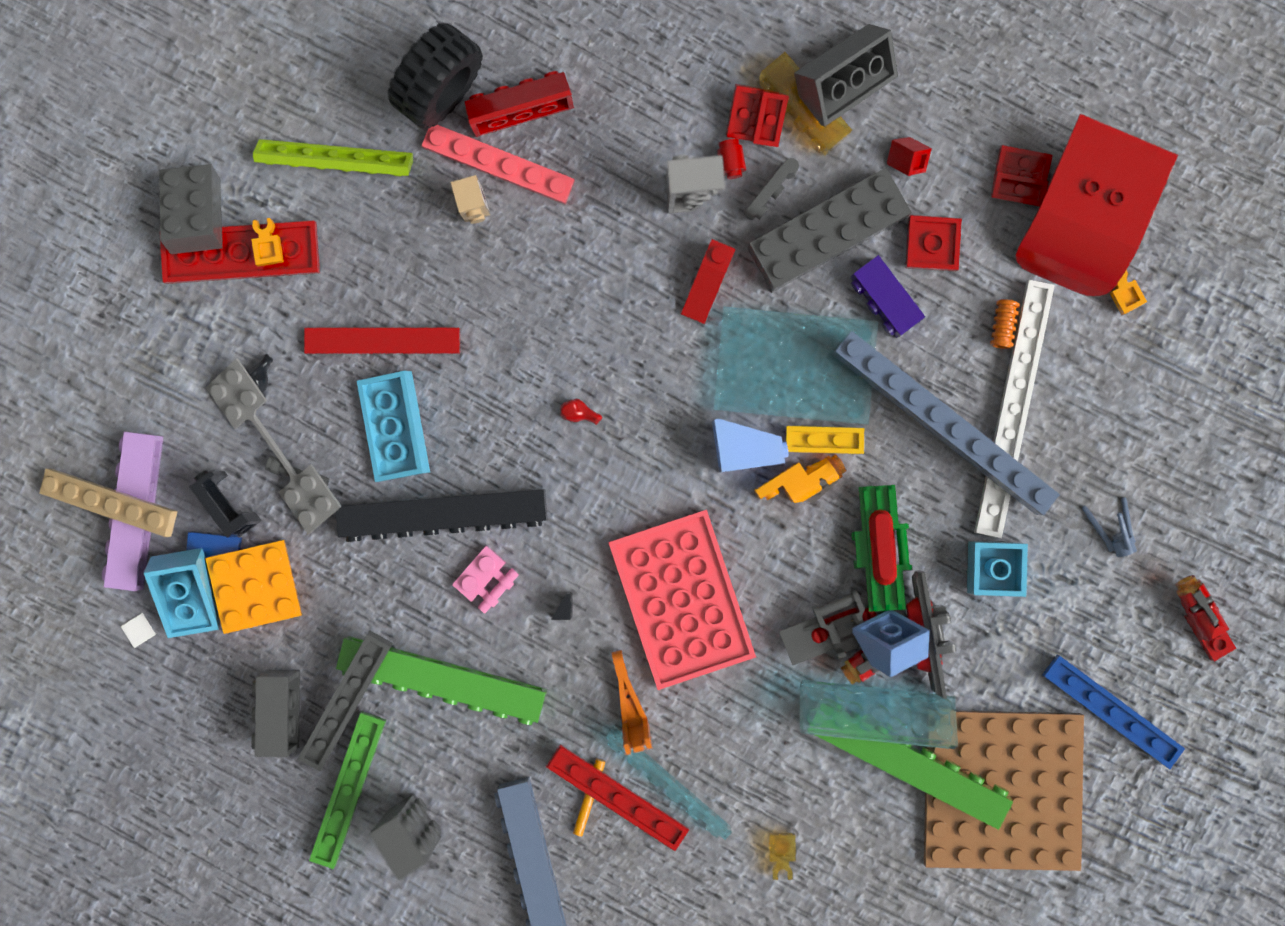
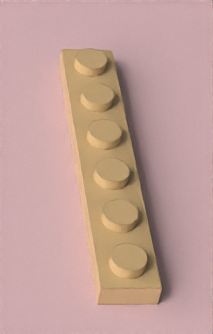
M45 469L39 494L163 537H171L178 512L54 469Z

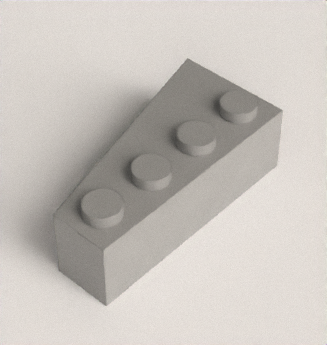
M678 155L672 157V160L667 161L666 193L668 214L693 212L702 206L703 202L709 201L710 196H715L718 194V191L725 189L722 156L688 159L687 155Z

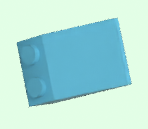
M198 548L150 557L144 571V576L167 638L219 630L215 597L203 549Z

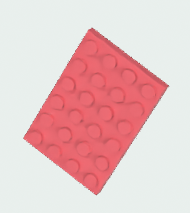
M707 509L608 542L657 690L756 658Z

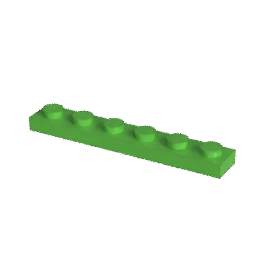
M363 711L360 713L309 861L331 869L336 867L386 719Z

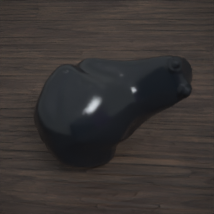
M265 354L263 359L248 372L262 393L267 389V370L273 362V359L268 354Z

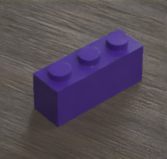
M879 255L850 277L853 289L859 295L863 294L868 300L866 303L867 307L875 316L878 314L884 321L882 326L890 336L900 337L926 317Z

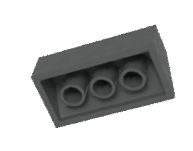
M867 24L794 73L799 97L822 126H827L898 77L891 30Z

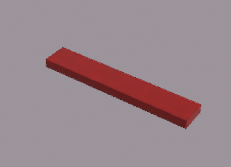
M304 328V354H460V328Z
M561 744L546 764V768L673 851L677 850L689 831L687 826Z

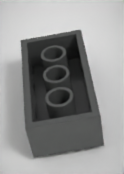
M415 794L388 809L369 833V836L398 881L425 865L441 839L439 825L435 820H430L426 813L428 810L424 801L421 798L417 799Z

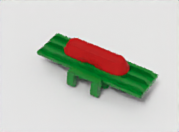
M895 485L858 487L862 531L852 532L851 539L856 544L857 560L853 561L854 569L865 568L869 612L906 610L903 571H912L913 567L909 563L907 540L909 524L898 523ZM894 531L897 534L899 565H896Z

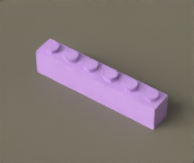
M124 432L123 437L119 441L121 458L116 466L115 474L118 481L117 488L114 490L155 503L164 436ZM109 518L111 534L105 547V553L108 557L107 565L104 566L102 571L104 587L129 591L143 590L145 582L144 571L147 566L151 532Z

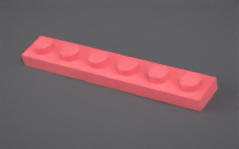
M440 125L428 128L422 143V147L426 150L565 205L575 182L574 178Z

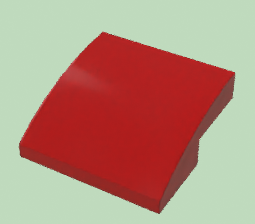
M735 84L726 137L752 141L753 144L778 147L789 95Z
M1000 145L991 197L1040 207L1049 183L1047 178L1053 155Z

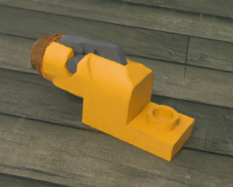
M836 454L831 457L828 455L823 460L806 466V470L803 469L799 462L795 463L753 491L759 499L765 497L768 501L779 494L778 488L782 487L792 503L804 501L815 503L838 482V479L843 477L842 474L847 470Z

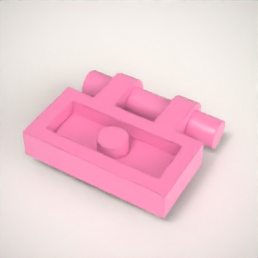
M485 546L452 585L471 602L479 594L484 600L478 608L483 613H486L491 606L495 607L498 604V598L506 589H511L514 585L513 581L519 576V573L513 568L506 575L502 573L500 569L506 561L491 548ZM495 577L499 583L489 592L484 587Z

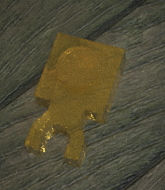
M769 833V861L776 862L772 869L773 880H778V872L782 869L787 871V879L793 880V872L789 866V861H796L795 833Z

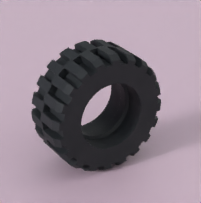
M439 23L437 26H432L427 33L424 32L416 43L414 42L409 52L401 59L402 62L396 68L394 77L389 83L388 99L390 104L419 128L428 129L438 125V122H442L455 109L456 105L462 101L463 96L471 88V84L476 79L477 72L482 65L483 55L481 48L450 23Z

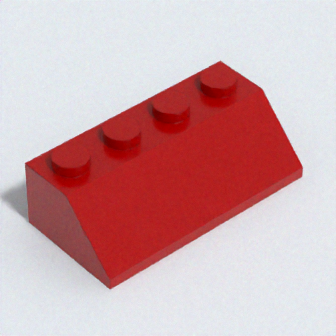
M552 71L546 73L543 76L544 78L538 80L529 78L520 81L518 86L511 88L509 86H501L496 88L494 93L487 95L478 93L470 96V100L464 102L468 120L475 136H482L573 109L572 94L565 73Z

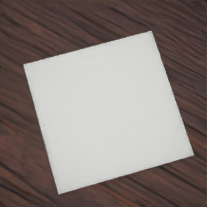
M143 613L121 626L134 648L156 635Z

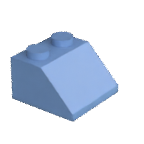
M893 610L885 611L853 628V634L870 665L889 677L928 658L929 630Z

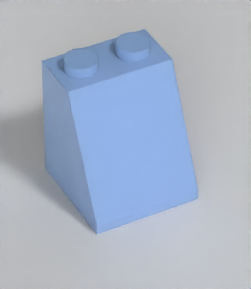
M722 419L712 421L719 473L785 463L784 458L789 457L787 442H782L781 436Z

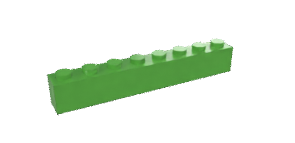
M351 636L343 639L336 669L341 670L342 675H345L364 640ZM392 647L389 649L371 683L382 685L383 682L393 684L392 688L399 691L416 690L418 691L417 695L425 698H432L433 695L442 697L443 702L457 705L458 702L468 704V709L474 711L491 710L493 711L492 715L500 718H507L510 715L517 717L518 722L532 725L533 722L538 723L547 693L546 688Z
M828 699L827 702L820 700L807 726V732L998 830L1000 829L1013 803L1011 797L1008 796V790L996 784L993 787L985 784V779L973 772H970L969 775L960 771L961 767L950 760H946L944 763L936 759L937 754L924 747L921 750L913 747V742L899 735L898 738L889 735L887 728L877 723L872 726L864 722L866 718L854 711L848 714L840 710L842 706L833 700Z

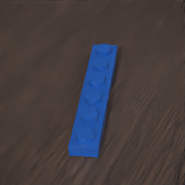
M1060 655L1055 656L1042 674L1043 677L1166 768L1171 769L1185 750L1183 746Z

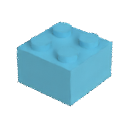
M968 541L967 593L986 596L1026 597L1028 544Z

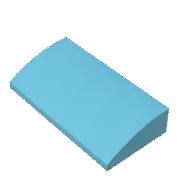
M400 371L358 380L357 386L375 482L430 473L412 371Z

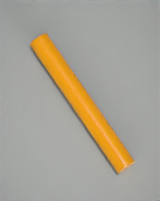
M596 758L594 766L603 771L606 761ZM586 793L573 830V834L577 836H583L594 798Z

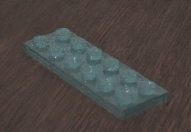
M802 680L800 683V733L956 749L958 746L955 696L947 695V698L943 699L937 694Z

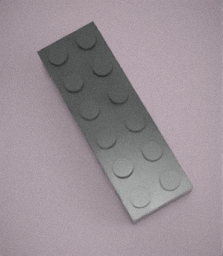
M886 167L750 242L747 249L773 293L903 221L912 212Z

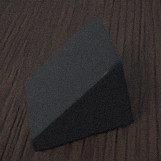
M566 593L551 620H571L573 617V593Z

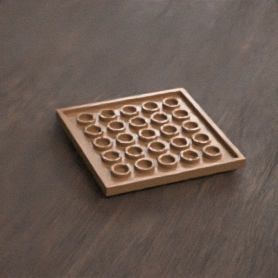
M927 710L926 749L937 754L936 759L944 763L946 760L956 763L961 767L960 771L969 775L970 772H973L983 777L985 784L991 787L996 784L1008 790V796L1011 797L1013 803L998 830L925 792L924 866L926 868L1081 871L1084 715L1081 713Z

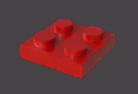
M910 215L908 217L905 268L958 271L962 218Z

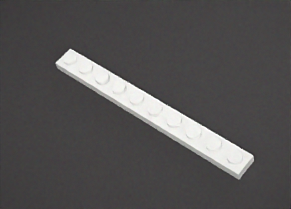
M1034 280L1026 282L993 439L995 444L1017 461L1055 286ZM987 476L984 482L974 533L1002 538L1011 495Z

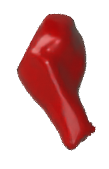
M578 398L566 401L560 407V415L564 420L571 422L587 420L595 425L602 420L600 414L590 409Z

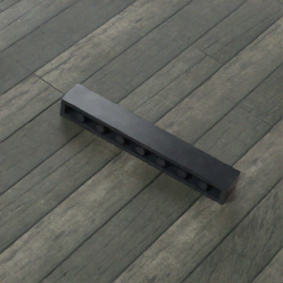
M545 489L346 505L336 511L338 538L346 537V542L362 541L361 536L371 535L372 540L388 539L387 534L397 533L398 538L413 537V531H423V536L438 535L439 529H449V534L465 532V527L474 526L475 531L491 530L490 525L501 524V529L516 528V523L523 522L527 523V527L542 526V521L548 520Z

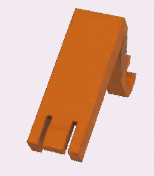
M622 650L611 652L619 682L626 755L631 754L632 748L634 753L643 751L644 745H646L647 749H651L652 742L648 719L628 677Z

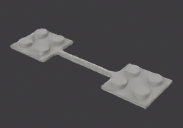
M235 359L206 389L234 429H237L246 420H251L290 475L289 484L279 494L306 533L310 534L342 506L312 464L300 474H296L291 464L256 416V411L267 399L239 359Z

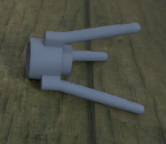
M1125 497L1121 499L1123 515L1120 512L1117 513L1121 532L1112 536L1113 541L1109 539L1086 506H1082V510L1106 543L1109 552L1115 551L1117 557H1125L1137 551L1129 508Z

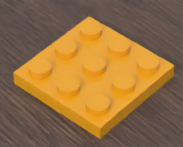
M285 540L205 558L223 634L302 616Z

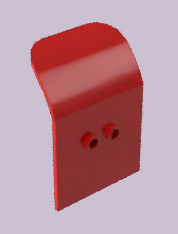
M1079 114L1042 203L1016 252L1017 263L1022 269L1076 293L1086 296L1108 294L1118 284L1133 260L1178 155L1083 114Z

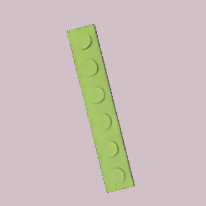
M259 139L253 151L254 162L267 165L280 164L290 165L291 167L303 166L316 169H336L344 172L358 171L369 174L381 173L392 174L393 176H409L413 164V153Z

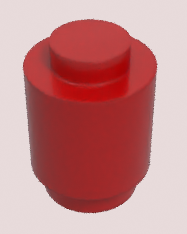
M728 139L719 142L717 154L722 156L724 176H727V179L742 177V173L747 169L743 147L739 144V140Z

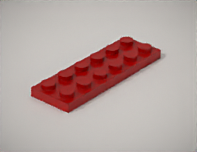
M317 222L274 223L275 229L272 236L278 235L280 237L284 262L264 266L255 265L251 239L259 238V236L254 231L252 225L222 227L223 248L170 254L160 240L163 283L173 284L320 274ZM260 224V229L267 227V224Z

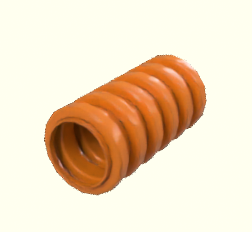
M1000 299L996 302L998 306L995 309L997 316L994 317L996 324L992 328L995 332L991 334L993 340L990 341V345L996 348L1010 349L1014 345L1011 341L1015 339V335H1013V332L1016 331L1014 324H1017L1015 316H1018L1019 313L1016 311V308H1019L1020 304L1014 300Z

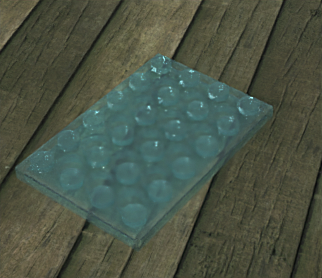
M723 307L713 410L869 425L872 386L835 358L832 353L851 331L876 349L878 321Z

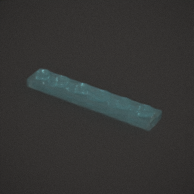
M613 725L606 734V738L609 740L607 744L615 752L619 753L622 751L626 755L623 745V733ZM632 748L631 754L626 755L628 756V763L637 770L642 768L648 774L646 776L647 779L655 786H663L668 791L666 795L676 804L681 802L687 807L686 812L693 819L698 821L700 818L706 823L707 826L705 828L714 837L717 838L720 835L726 840L732 833L731 826L644 751L634 753Z

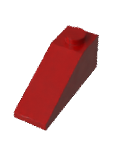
M711 239L681 315L705 324L736 250L735 248Z

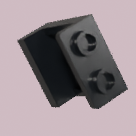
M205 470L194 478L195 483L189 487L226 538L242 536L262 521L257 513H242L238 515L217 487V484L228 476L225 471L213 470L208 472V470Z

